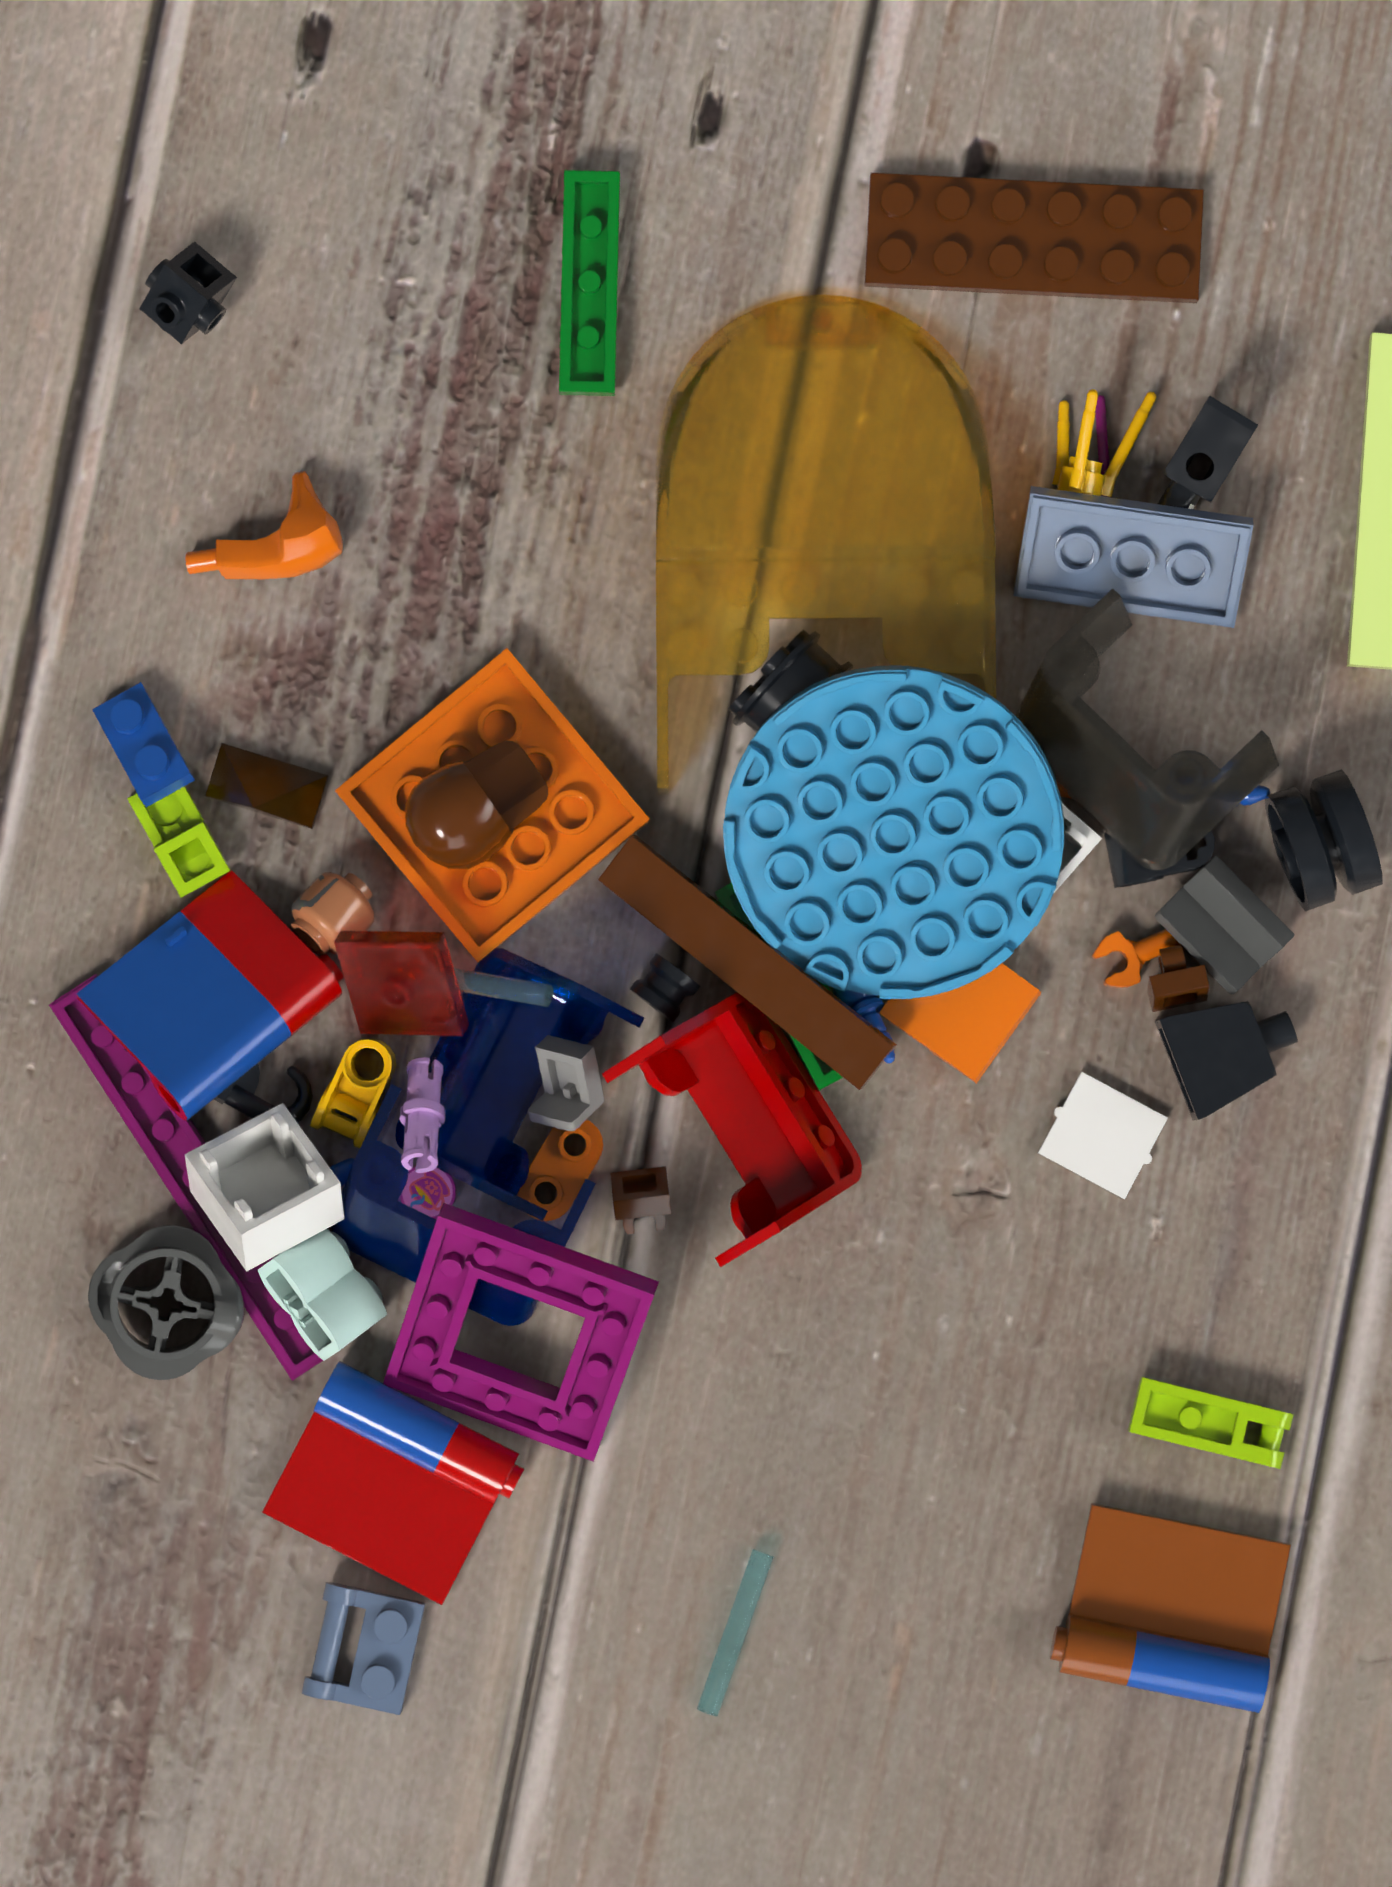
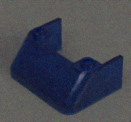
M495 948L482 961L477 963L430 1056L428 1073L432 1072V1062L434 1060H438L443 1065L440 1104L445 1109L444 1124L441 1123L438 1132L437 1168L543 1221L548 1211L517 1195L528 1178L529 1156L524 1147L513 1142L542 1084L535 1047L547 1035L588 1044L602 1031L607 1014H611L639 1028L644 1017L580 983L508 950ZM399 1119L395 1137L397 1145L403 1150L405 1126L401 1124Z
M391 1084L353 1162L341 1192L344 1220L331 1226L332 1232L338 1234L345 1241L350 1251L416 1283L436 1219L399 1202L408 1181L409 1170L402 1166V1154L382 1141L407 1090ZM587 1178L585 1179L561 1229L537 1219L522 1221L513 1228L567 1248L598 1183ZM478 1279L468 1309L499 1324L515 1326L530 1319L537 1310L540 1301Z

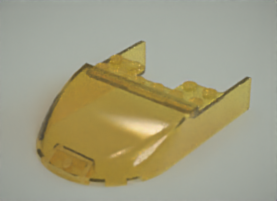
M836 295L798 296L758 307L736 318L706 341L689 360L673 386L661 417L656 446L658 795H669L668 684L670 680L676 676L745 675L755 672L762 667L768 657L769 619L882 618V647L884 656L890 665L920 667L946 674H977L980 676V689L996 699L995 519L990 452L984 417L966 375L950 353L925 329L887 307L862 299Z

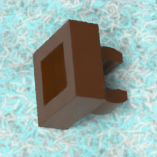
M1181 945L1159 949L1160 957H1158L1161 974L1149 976L1147 990L1152 1012L1207 1001L1209 981L1205 965L1187 968Z
M666 1166L610 1173L615 1221H623L625 1232L627 1234H634V1219L653 1216L655 1219L656 1230H664L666 1225L665 1215L671 1214Z

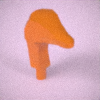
M301 471L294 473L292 476L290 505L279 530L267 537L256 540L216 539V548L187 552L185 561L189 574L219 570L225 579L262 580L291 578L320 569L343 552V539L337 521L324 508L313 489L307 473Z

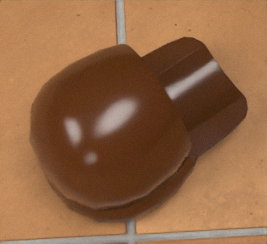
M506 740L490 747L469 761H459L445 765L424 777L412 789L405 804V825L413 843L431 861L448 869H470L491 858L505 845L513 834L514 828L547 800L548 787L525 751L517 743Z

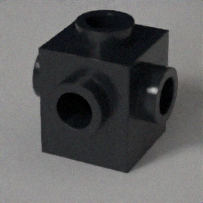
M193 242L170 261L164 259L154 268L145 282L150 291L139 309L157 323L163 331L170 334L180 344H183L199 330L205 335L208 334L220 322L227 310L221 303L237 277L196 242Z

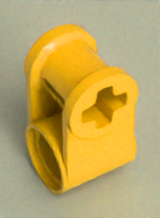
M372 1038L357 1041L348 1047L332 1081L329 1082L320 1099L310 1127L319 1130L322 1126L352 1139L354 1147L358 1149L364 1147L381 1110V1102L395 1074L396 1058L389 1045L381 1040ZM364 1048L375 1049L383 1058V1072L375 1080L364 1079L355 1070V1058ZM335 1109L355 1117L357 1122L336 1113Z

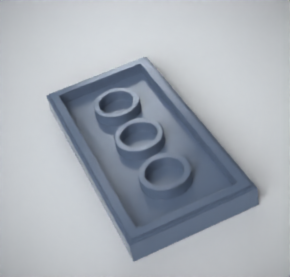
M1031 486L1013 596L1234 628L1254 526L1253 518Z

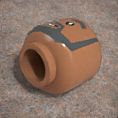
M325 872L319 875L293 902L292 916L295 921L291 924V928L295 935L316 954L324 955L326 952L336 955L348 951L372 926L374 911L368 900L373 894L369 887L352 873L342 877L332 872Z

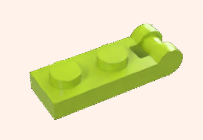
M1140 1377L1128 1432L1281 1469L1285 1452L1280 1451L1284 1430L1290 1431L1294 1414ZM1248 1421L1263 1424L1258 1446L1243 1442Z

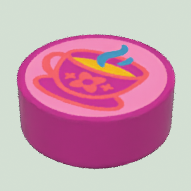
M437 1165V1168L433 1171L424 1173L415 1172V1167H413L405 1174L401 1181L399 1189L400 1200L404 1208L414 1217L424 1220L436 1219L443 1203L453 1206L456 1198L455 1181L451 1174L441 1166Z

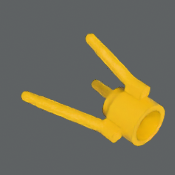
M1091 389L1087 393L1075 457L1070 456V459V405L1066 400L1060 401L1057 422L1056 469L1052 482L1053 485H1057V490L1112 497L1116 478L1149 416V412L1157 398L1156 394L1152 391L1146 394L1104 475L1100 474L1103 463L1087 459L1096 414L1098 392L1095 389Z

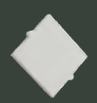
M1080 1072L1063 1106L1054 1109L1056 1119L1038 1154L1125 1199L1143 1164H1149L1152 1161V1156L1149 1153L1168 1118L1095 1078Z

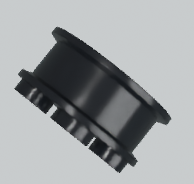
M803 629L786 648L782 646L760 670L764 675L755 685H749L731 704L728 710L735 715L732 723L739 726L745 722L752 730L757 732L762 724L794 695L814 683L833 675L850 671L853 665L849 661L840 665L817 644L820 638L819 633L814 631L809 635Z

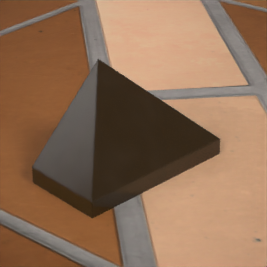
M221 743L205 796L313 829L329 776Z

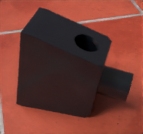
M1209 396L1163 472L1164 475L1172 480L1157 504L1194 509L1200 497L1212 502L1258 427V424ZM1196 453L1208 455L1213 463L1203 479H1195L1187 471Z
M1248 1001L1169 1016L1155 1021L1193 1121L1209 1116L1276 1076V1070L1269 1053L1298 1042L1294 1026L1286 1011L1257 1022Z

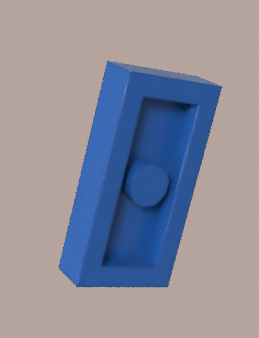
M141 682L92 709L140 800L146 807L195 781L152 699Z

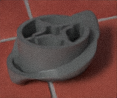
M163 1225L144 1232L126 1247L106 1257L93 1273L89 1284L88 1301L94 1321L106 1334L123 1364L131 1371L148 1379L170 1380L190 1372L208 1357L225 1349L238 1334L244 1319V1302L237 1282L225 1269L211 1243L198 1232L183 1226ZM157 1257H167L161 1278L154 1285L149 1287L123 1285L127 1276L140 1264ZM183 1260L195 1265L206 1276L212 1287L213 1303L201 1301L199 1298L187 1295L181 1289L180 1279ZM164 1288H171L177 1301L183 1302L185 1306L195 1308L183 1306L180 1309L171 1308L168 1317H162L158 1314L157 1305L149 1303L147 1299L137 1297L150 1299L152 1296L160 1297L163 1294ZM118 1302L131 1304L132 1307L145 1310L150 1315L152 1326L149 1345L138 1340L125 1327L119 1314ZM183 1318H203L209 1320L204 1329L189 1342L180 1346L165 1348L169 1332L178 1320Z

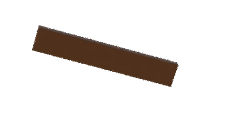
M632 835L598 880L858 1090L863 1089L897 1045L821 983L806 974L801 967L777 949L771 948L760 934L638 836Z

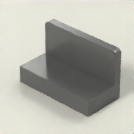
M1217 855L1190 878L1155 914L1156 920L1201 965H1205L1206 971L1229 994H1235L1268 960L1295 936Z

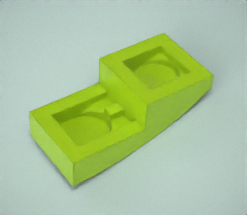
M186 786L148 807L142 803L137 793L127 798L181 898L230 871L225 858Z

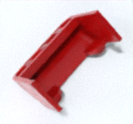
M738 992L660 1035L602 1073L606 1082L609 1083L635 1067L640 1066L649 1085L663 1095L677 1096L688 1090L746 1185L734 1192L730 1207L733 1222L742 1232L745 1239L715 1257L720 1267L781 1232L856 1184L861 1178L862 1165L856 1149L782 1029Z

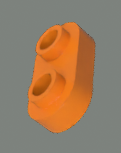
M586 1119L575 1131L560 1130L555 1127L550 1131L523 1176L518 1188L519 1202L523 1210L532 1218L540 1221L556 1220L565 1215L571 1208L603 1152L602 1135L591 1121ZM571 1134H579L586 1141L584 1152L578 1156L569 1155L564 1148L565 1139ZM543 1182H550L557 1189V1197L550 1204L540 1203L535 1195L537 1186Z

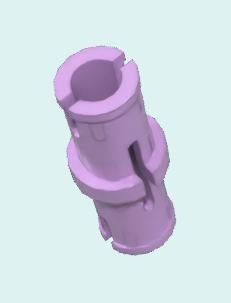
M427 1057L416 1058L408 1062L406 1102L400 1108L399 1118L401 1124L405 1126L403 1155L401 1157L402 1166L410 1171L413 1168V1158L416 1157L415 1172L418 1173L433 1171L437 1168L438 1132L441 1123L444 1124L445 1109L440 1104L443 1065L438 1060H434L432 1062V1072L428 1073L430 1058Z

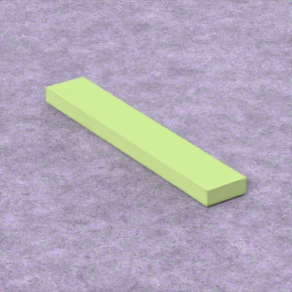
M1372 332L1369 339L1347 666L1392 670V334Z

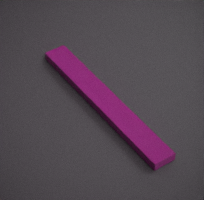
M95 974L50 1003L49 1006L193 1229L211 1243L221 1263L237 1282L242 1293L244 1308L293 1381L323 1360L307 1345L294 1325L291 1315L274 1300L260 1278L258 1269L273 1258L246 1271L190 1192L185 1154L205 1144L206 1141L191 1118L187 1121L183 1120L167 1105L154 1087L149 1073L129 1052L124 1050L125 1048L78 1000L76 993L97 978L98 975Z

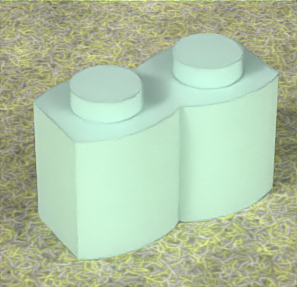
M328 1229L278 1254L258 1269L260 1278L271 1296L291 1315L301 1337L323 1361L340 1351L387 1315L382 1303V1293L378 1286L371 1279L363 1277L354 1269L349 1258L350 1252L347 1244L338 1234Z

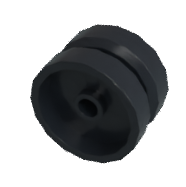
M1342 769L1312 780L1310 788L1311 805L1305 795L1294 786L1265 797L1266 814L1277 856L1289 884L1304 911L1335 901L1337 893L1335 874L1342 886L1352 895L1383 884L1382 869L1373 834L1358 795Z

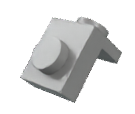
M547 1035L535 1047L545 1093L528 1109L529 1118L532 1122L555 1127L560 1130L575 1131L605 1101L594 1046Z

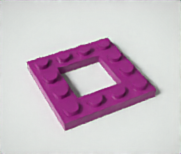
M443 1203L383 1383L391 1388L594 1462L659 1281ZM478 1279L585 1317L561 1387L455 1349Z

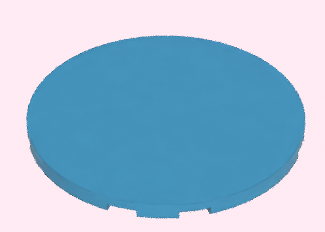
M902 665L872 666L836 674L814 683L790 698L762 724L740 758L730 784L723 823L724 853L731 883L741 907L756 931L771 948L777 949L801 967L813 979L845 992L846 989L868 995H877L881 999H912L954 990L991 972L1008 959L1033 928L1038 925L1055 891L1062 864L1064 815L1056 779L1045 754L1023 723L1002 703L976 686L946 673Z

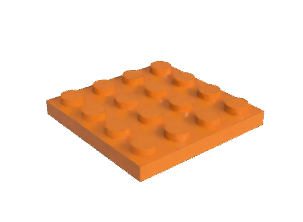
M508 648L497 655L335 790L478 964L650 822V818ZM506 740L517 743L525 751L545 780L548 787L547 800L514 828L513 834L505 845L488 860L470 869H448L431 861L413 843L405 825V804L412 789L424 777L445 765L459 761H469L490 747Z

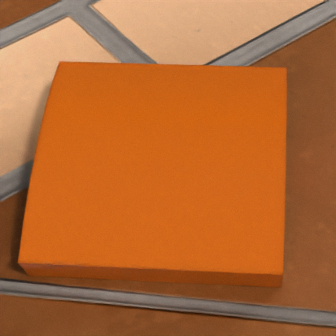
M1001 963L991 972L977 980L951 991L920 998L888 999L879 1014L977 1084L1038 999L1041 991Z

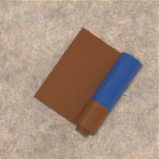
M1091 1503L1066 1628L1056 1626L1051 1645L1050 1659L1059 1661L1060 1673L1260 1713L1269 1679L1270 1658L1268 1653L1291 1545L1290 1543Z

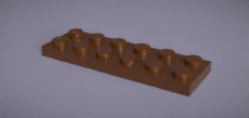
M870 173L864 287L1197 303L1199 300L1204 189Z

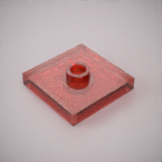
M340 931L334 944L360 1034L463 1036L469 1026L444 932Z

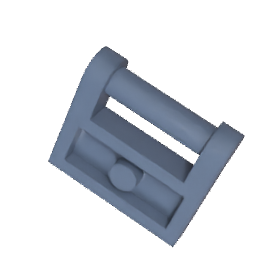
M326 1582L322 1599L327 1601L313 1669L311 1676H305L301 1693L318 1699L332 1700L400 1715L426 1603L343 1584ZM349 1606L366 1609L350 1683L346 1684L333 1681Z

